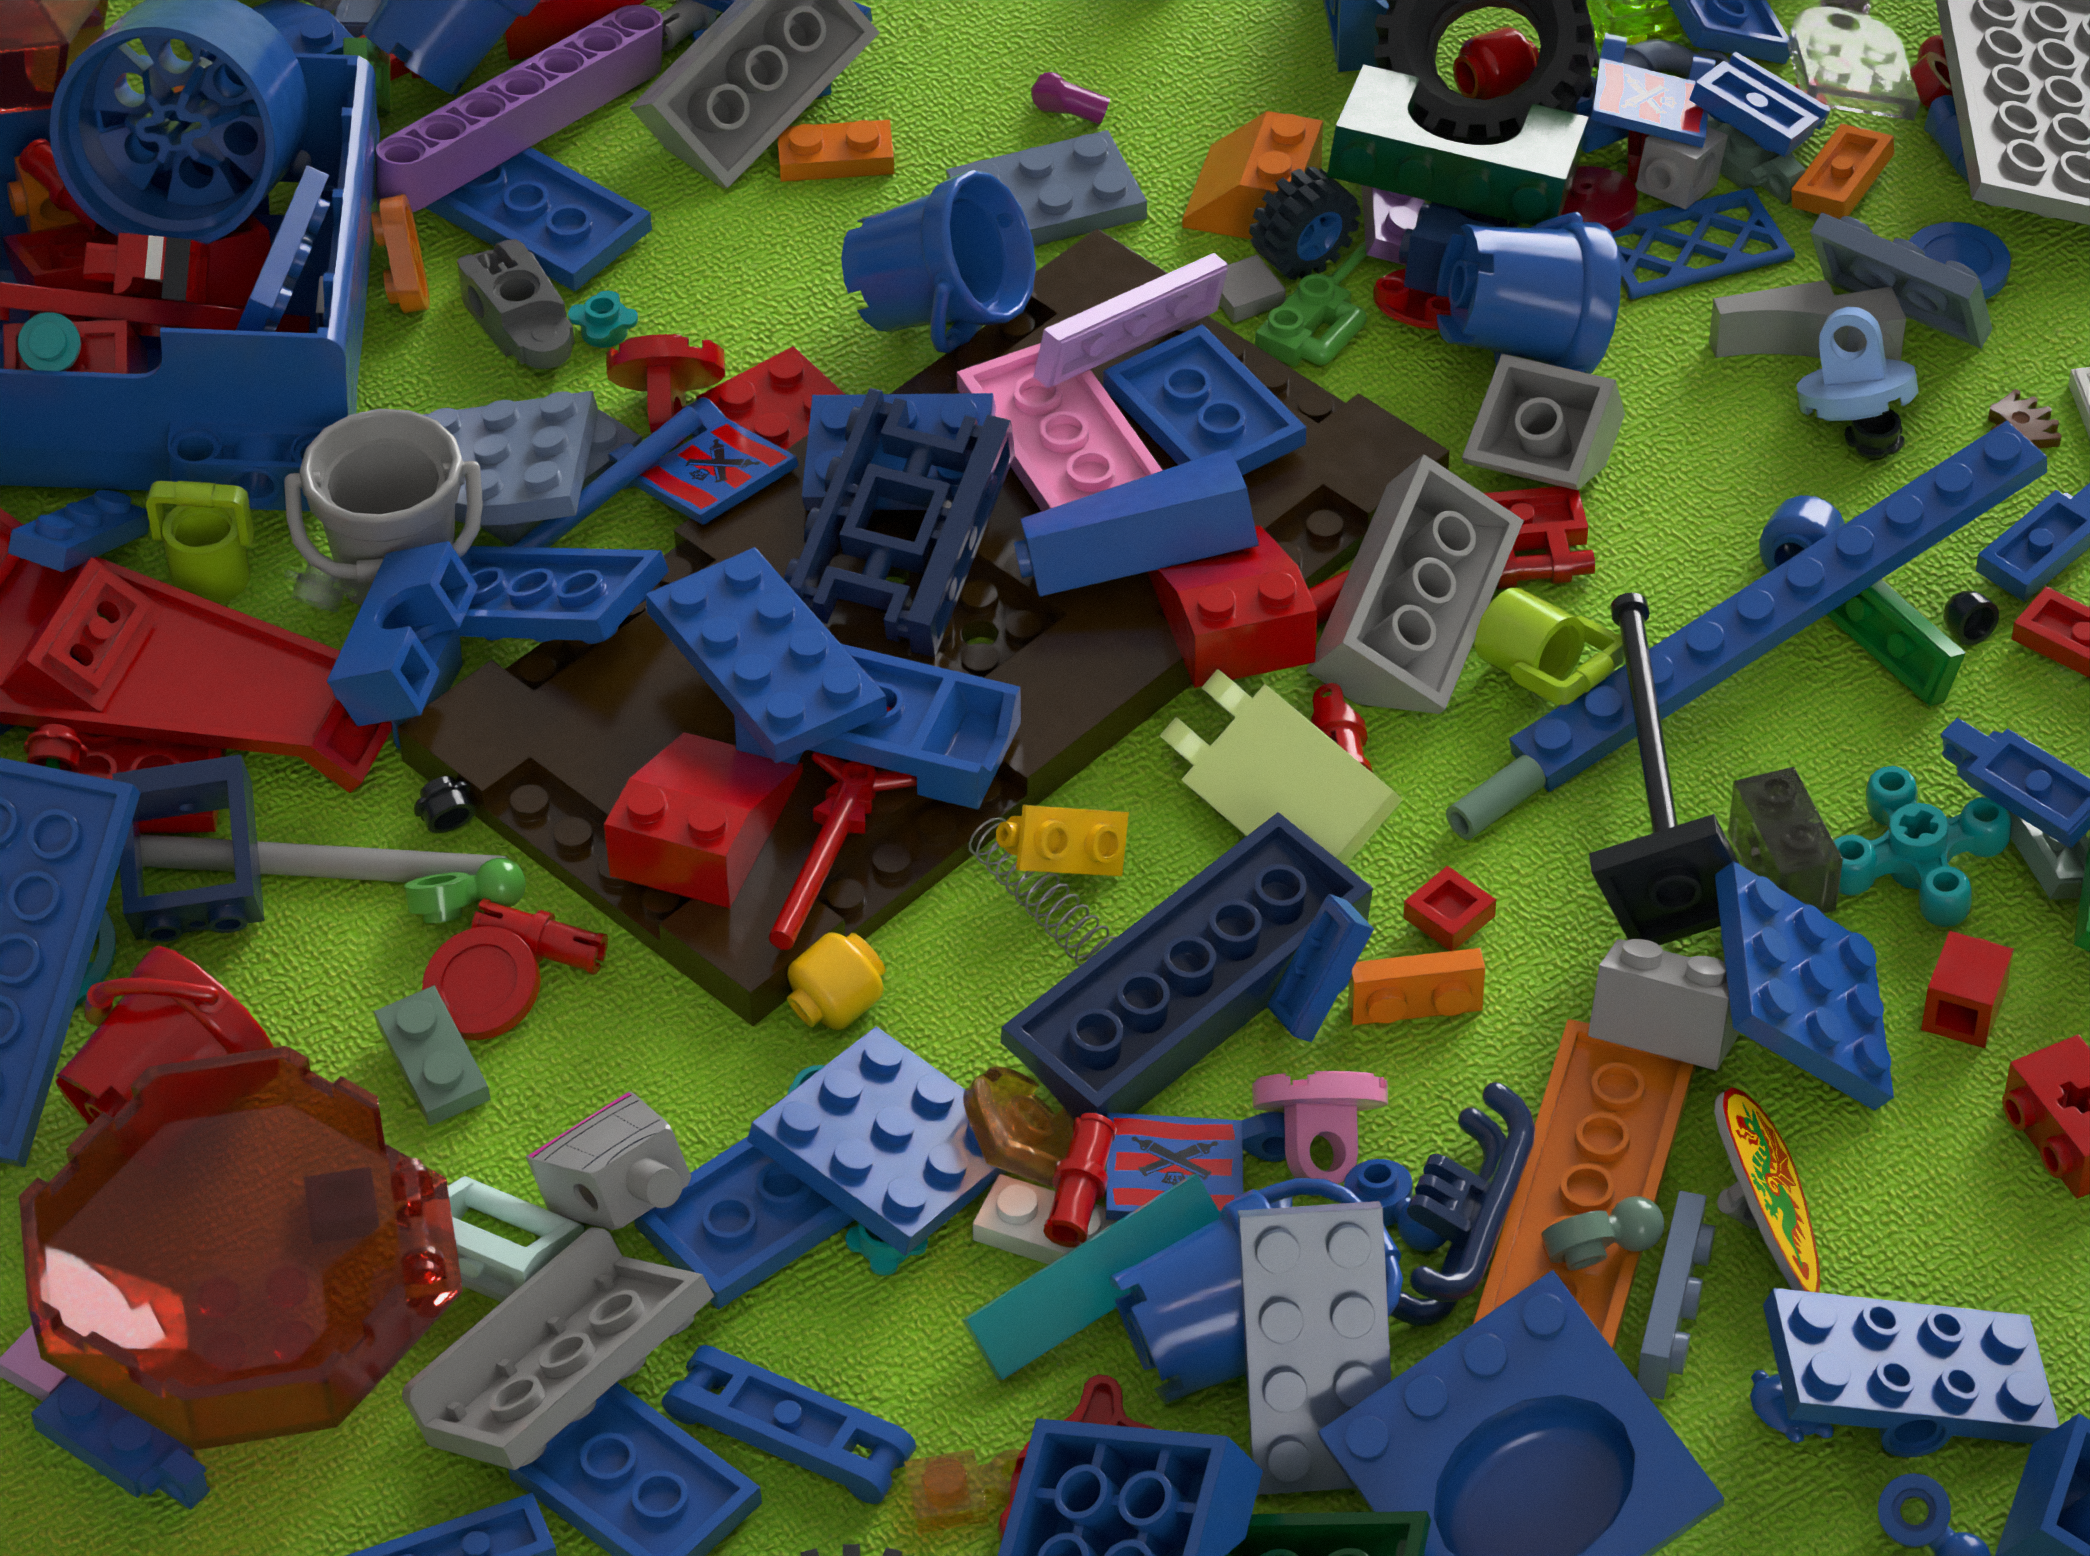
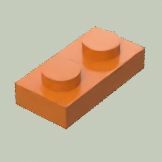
M859 120L855 122L815 125L801 124L798 126H788L777 137L781 182L894 174L890 120Z
M1841 123L1791 189L1792 208L1819 215L1822 212L1837 219L1849 216L1893 157L1894 136Z
M1481 948L1356 962L1352 968L1348 990V1008L1352 1025L1392 1023L1405 1019L1440 1015L1455 1016L1466 1012L1482 1011L1485 964Z

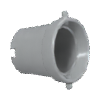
M381 408L351 414L324 428L306 448L299 473L288 474L284 480L286 517L293 544L311 566L331 577H336L339 589L353 603L362 606L386 553L449 541L458 556L462 557L467 553L480 530L483 508L480 465L476 461H463L456 438L437 420L411 410ZM466 480L467 512L465 526L455 541V503L458 500L461 485ZM300 488H302L303 495L307 498L311 512L323 523L333 560L319 553L307 537L302 519Z

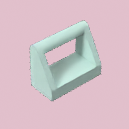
M466 1176L419 1203L405 1222L412 1265L499 1302H503L584 1233V1225ZM471 1207L536 1234L541 1238L524 1247L461 1221V1218Z

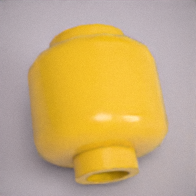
M829 932L823 935L789 966L787 977L793 992L787 997V1001L797 1016L808 1026L814 1027L818 1022H821L828 1028L844 1030L872 1007L882 996L884 986L881 976L886 972L885 966L871 946L857 934L851 933L845 937L838 933Z

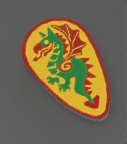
M1731 1087L1716 1097L1714 1112L1720 1136L1738 1181L1720 1193L1717 1200L1718 1208L1748 1228L1755 1229L1759 1227L1766 1245L1792 1290L1819 1293L1820 1266L1807 1202L1796 1166L1780 1133L1759 1104L1744 1091Z

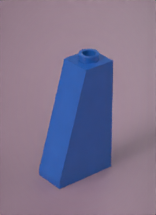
M1231 449L1219 451L1021 518L1025 540L1013 542L1021 578L1034 577L1039 597L1259 546L1247 487Z

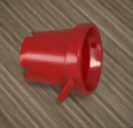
M156 946L146 953L131 972L129 978L96 983L89 988L84 1014L86 1020L98 1028L76 1055L56 1075L59 1077L56 1080V1085L66 1101L93 1130L99 1124L104 1130L115 1137L110 1144L114 1149L135 1164L151 1169L164 1155L168 1154L173 1147L239 1091L249 1092L262 1084L279 1069L280 1063L277 1050L264 1029L221 983L177 951ZM124 995L112 1009L114 997Z

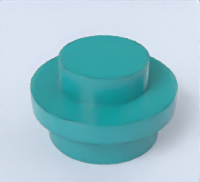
M52 312L41 313L30 318L22 327L18 337V349L23 361L32 370L66 371L75 363L79 356L81 338L75 325L65 316Z

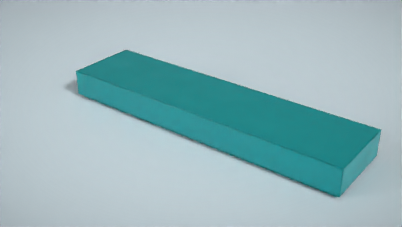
M1192 1174L962 1319V1322L997 1380H1003L1116 1308L1115 1299L1131 1293V1290L1127 1288L1121 1291L1110 1286L1109 1278L1111 1275L1138 1264L1219 1219L1220 1211L1198 1174Z

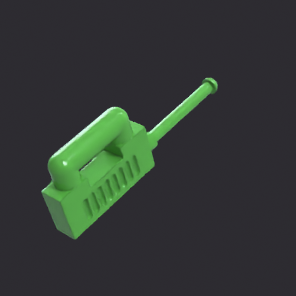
M1366 241L1331 276L1311 274L1304 277L1300 281L1297 290L1292 295H1288L1280 307L1273 309L1268 315V320L1255 332V346L1277 360L1296 367L1302 359L1320 366L1328 364L1360 331L1367 321L1366 312L1361 307L1351 304V291L1339 286L1345 277L1367 256ZM1323 323L1331 326L1319 339L1313 337V333Z

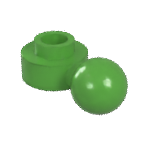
M494 858L482 864L474 875L464 872L434 874L409 881L404 887L409 912L423 914L425 923H440L461 917V907L476 900L481 901L483 898L490 899L494 903L512 907L522 898L526 888V880L522 869L515 862L505 858Z

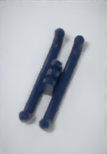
M1493 1082L1486 1085L1482 1098L1484 1103L1502 1116L1508 1127L1507 1139L1498 1124L1479 1109L1473 1107L1466 1108L1458 1116L1459 1127L1463 1132L1475 1139L1482 1148L1484 1156L1478 1175L1441 1154H1431L1426 1160L1423 1168L1424 1175L1419 1178L1415 1188L1416 1195L1411 1198L1407 1214L1414 1221L1450 1241L1451 1244L1440 1273L1426 1266L1418 1267L1412 1271L1409 1281L1412 1288L1417 1293L1428 1298L1418 1299L1401 1291L1399 1303L1391 1313V1316L1397 1320L1413 1326H1432L1448 1318L1458 1300L1471 1295L1484 1276L1533 1148L1536 1131L1532 1114L1523 1099L1504 1084Z

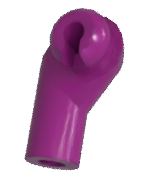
M1053 72L1041 74L1037 78L1036 83L1031 87L1033 103L1041 111L1046 113L1072 114L1099 125L1103 121L1110 102L1109 97L1067 82L1062 76Z

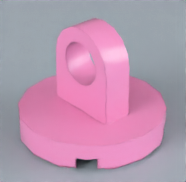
M1315 1071V1074L1307 1075V1079L1293 1080V1085H1291L1290 1076H1286V1073L1263 1076L1252 1083L1253 1107L1261 1111L1284 1113L1285 1155L1288 1168L1295 1178L1326 1179L1340 1184L1357 1163V1111L1387 1106L1388 1082L1386 1079L1384 1080V1077H1375L1373 1073L1352 1071ZM1316 1135L1327 1139L1333 1149V1163L1327 1171L1320 1170L1311 1160L1310 1145Z

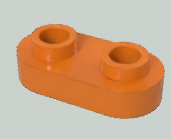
M405 194L381 198L379 204L380 211L372 212L371 222L377 245L379 247L386 246L391 269L383 271V279L389 303L391 305L399 303L404 314L427 310L430 305L429 289L409 200Z

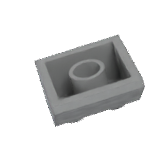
M1501 354L1462 455L1463 463L1579 490L1606 466L1624 419L1625 412L1616 380Z
M1617 939L1599 965L1588 1036L1713 1070L1719 1068L1740 1034L1732 1026L1725 963L1710 956H1694L1690 958L1663 951L1661 946L1649 940L1631 939L1625 941Z

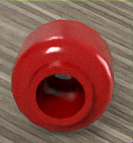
M1501 27L1473 36L1463 42L1458 57L1453 63V74L1457 88L1464 97L1488 100L1510 94L1528 80L1537 66L1539 51L1532 41L1527 40L1522 33L1511 27Z

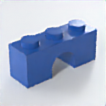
M449 541L386 553L327 679V683L331 687L334 696L342 703L357 727L420 716L440 671L421 642L434 634L459 629L478 588V585Z

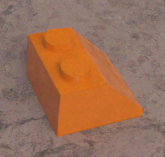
M1266 111L1212 144L1184 213L1182 228L1252 239L1253 236L1249 233L1250 225L1258 222L1253 217L1256 208H1265L1267 203L1262 198L1267 191L1274 195L1279 190L1275 183L1282 177L1290 182L1291 172L1299 168L1304 173L1307 167H1315L1318 170L1322 169L1323 120Z

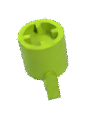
M154 482L150 487L146 500L147 513L153 540L164 542L172 586L218 604L234 599L245 590L250 581V565L246 546L251 547L253 544L254 527L246 490L240 486L209 482ZM162 503L176 504L177 506L169 511L165 517Z
M1509 588L1501 592L1485 610L1476 631V652L1484 662L1511 675L1512 679L1519 685L1559 705L1569 704L1583 693L1589 692L1611 675L1615 668L1623 663L1625 658L1622 637L1619 634L1584 616L1579 615L1575 617L1520 588ZM1584 642L1602 651L1595 654L1573 672L1582 654Z

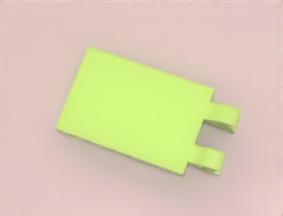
M1219 669L1213 673L1201 688L1235 718L1211 746L1208 745L1177 717L1160 734L1163 740L1193 765L1181 780L1244 835L1248 836L1279 812L1344 865H1347L1403 800L1389 786L1266 684L1252 698Z

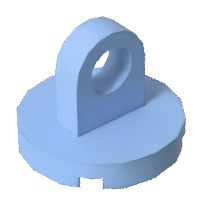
M1858 307L1841 308L1827 317L1819 335L1822 368L1804 376L1796 384L1800 411L1809 415L1813 412V409H1816L1817 418H1824L1827 421H1847L1879 416L1883 412L1889 411L1888 402L1900 398L1901 406H1905L1919 393L1914 366L1901 360L1885 359L1882 332L1878 321L1871 313ZM1843 326H1854L1863 332L1867 344L1860 351L1847 352L1836 344L1834 332Z

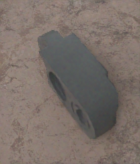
M517 239L505 240L496 243L494 250L479 252L476 255L467 254L457 260L461 297L465 307L506 357L514 355L521 365L526 363L528 366L537 369L557 367L567 361L571 356L572 345L575 342L573 326L566 317L565 303L532 252H529L522 242Z

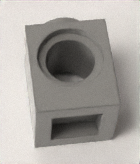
M1707 127L1703 148L1653 135L1648 136L1644 144L1636 189L1686 210L1717 185L1728 135Z

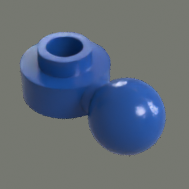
M1373 1159L1356 1165L1348 1172L1345 1177L1344 1187L1350 1189L1362 1202L1380 1201L1383 1207V1225L1389 1226L1398 1223L1399 1234L1409 1247L1427 1252L1436 1250L1446 1243L1447 1240L1414 1221L1407 1214V1208L1413 1197L1412 1177L1404 1166L1391 1160Z
M1905 1474L1892 1480L1882 1491L1878 1503L1879 1521L1885 1533L1896 1543L1911 1548L1929 1546L1935 1552L1934 1556H1991L1988 1546L1981 1538L1967 1532L1955 1533L1949 1527L1951 1515L1950 1501L1944 1488L1934 1479L1922 1474ZM1912 1498L1922 1500L1929 1510L1927 1519L1919 1525L1906 1523L1900 1515L1902 1504Z

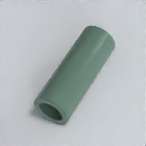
M1520 756L1448 807L1446 817L1449 825L1461 838L1466 840L1473 838L1545 786L1546 779L1542 768L1530 756Z

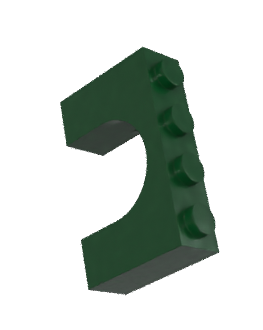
M1363 64L1335 127L1327 177L1533 226L1561 215L1578 169L1589 117L1532 104L1521 132L1509 141L1493 145H1471L1453 142L1427 132L1412 120L1420 77Z

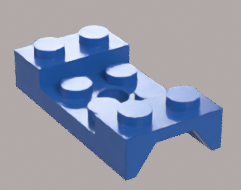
M841 644L886 695L887 706L892 708V710L882 717L808 750L917 776V795L979 809L1021 724L1020 686ZM735 716L736 749L770 758ZM803 752L782 762L797 765Z

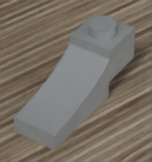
M1824 280L1713 298L1709 343L1715 357L1743 354H1789L1820 358L1819 335L1827 317L1841 308L1858 307L1871 313L1878 321L1882 332L1885 359L1901 360L1906 316L1892 287L1834 296L1828 281ZM1843 326L1834 332L1836 344L1847 352L1860 351L1867 344L1863 332L1854 326Z

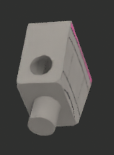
M630 1091L526 1156L548 1211L574 1221L610 1230L623 1228L654 1207L667 1208L673 1205L678 1200L682 1189L688 1186L691 1180V1174L668 1122Z

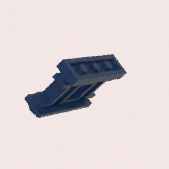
M869 388L862 407L855 406L849 415L845 431L847 444L841 458L833 457L828 466L824 486L825 498L821 508L813 507L811 509L804 529L805 547L800 559L793 558L789 562L784 580L822 623L828 624L838 598L886 610L883 621L888 640L899 642L900 637L908 638L910 640L911 652L935 658L1015 455L1011 420L987 414L983 426L977 425V418L965 415L956 439L951 440L907 429L910 421L907 401L895 398L893 404L884 402L882 390ZM881 438L884 453L907 459L902 472L871 464ZM931 465L964 473L954 500L951 484L927 478ZM879 496L928 508L915 542L866 530ZM839 540L841 541L844 555L867 560L861 574L829 566ZM891 566L924 575L913 603L910 586L886 581Z

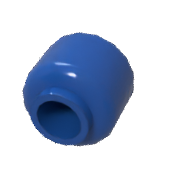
M1800 495L1785 500L1775 509L1759 539L1760 557L1769 572L1843 526L1845 522L1841 513L1831 503L1816 496Z

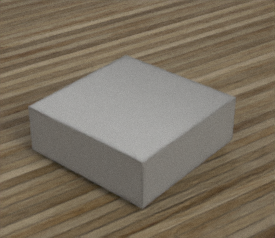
M1258 254L1228 265L1219 305L1233 323L1277 308L1285 302L1286 289Z

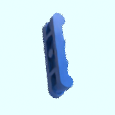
M701 1345L696 1349L687 1362V1376L683 1381H675L663 1396L661 1402L665 1411L681 1423L693 1425L699 1422L845 1485L855 1497L869 1504H879L882 1502L892 1487L893 1481L890 1475L895 1468H902L907 1464L917 1447L913 1437L905 1429L708 1345ZM725 1387L720 1395L710 1392L711 1389ZM857 1444L872 1451L867 1459L852 1453Z

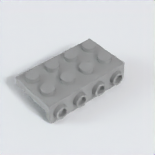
M591 1227L413 1377L403 1388V1401L429 1446L516 1470L540 1457L546 1449V1443L569 1423L580 1420L594 1409L596 1399L619 1379L626 1378L637 1372L644 1365L646 1356L667 1337L686 1329L693 1322L695 1313L709 1302L714 1295L703 1274L624 1257L607 1230Z

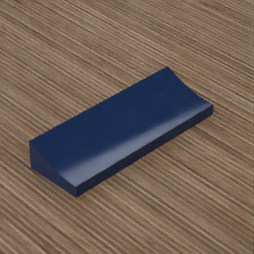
M1277 812L1003 1025L1000 1043L1012 1052L1046 1086L1073 1120L1076 1117L1081 1118V1115L1084 1113H1096L1107 1117V1113L1134 1114L1268 1006L1267 1004L1328 894L1347 900L1368 922L1373 887L1282 814Z

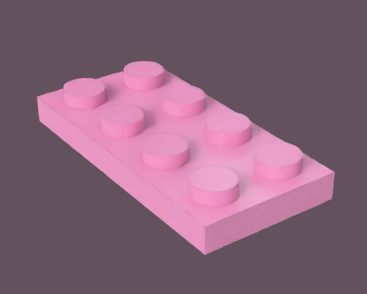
M1041 343L957 371V389L960 393H993L996 404L995 416L1011 420L1015 455L1010 466L1041 511L1163 471L1091 370H1087L1049 388L1033 377Z

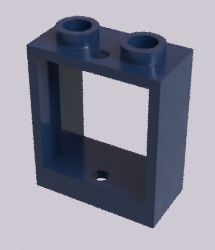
M241 755L112 773L113 780L133 784L141 792L119 862L123 914L136 940L146 939L157 943L170 942L180 938L183 933L208 929L218 933H231L242 930L248 923L265 921L252 781ZM229 808L236 883L145 896L139 822Z

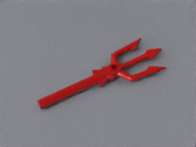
M887 706V712L892 710V708ZM813 752L812 760L838 782L826 790V800L813 808V821L823 826L768 938L773 946L781 950H788L793 947L847 834H865V814H872V800L875 798L876 791L914 787L917 785V776L896 771H875V766L855 761L847 763L835 756Z

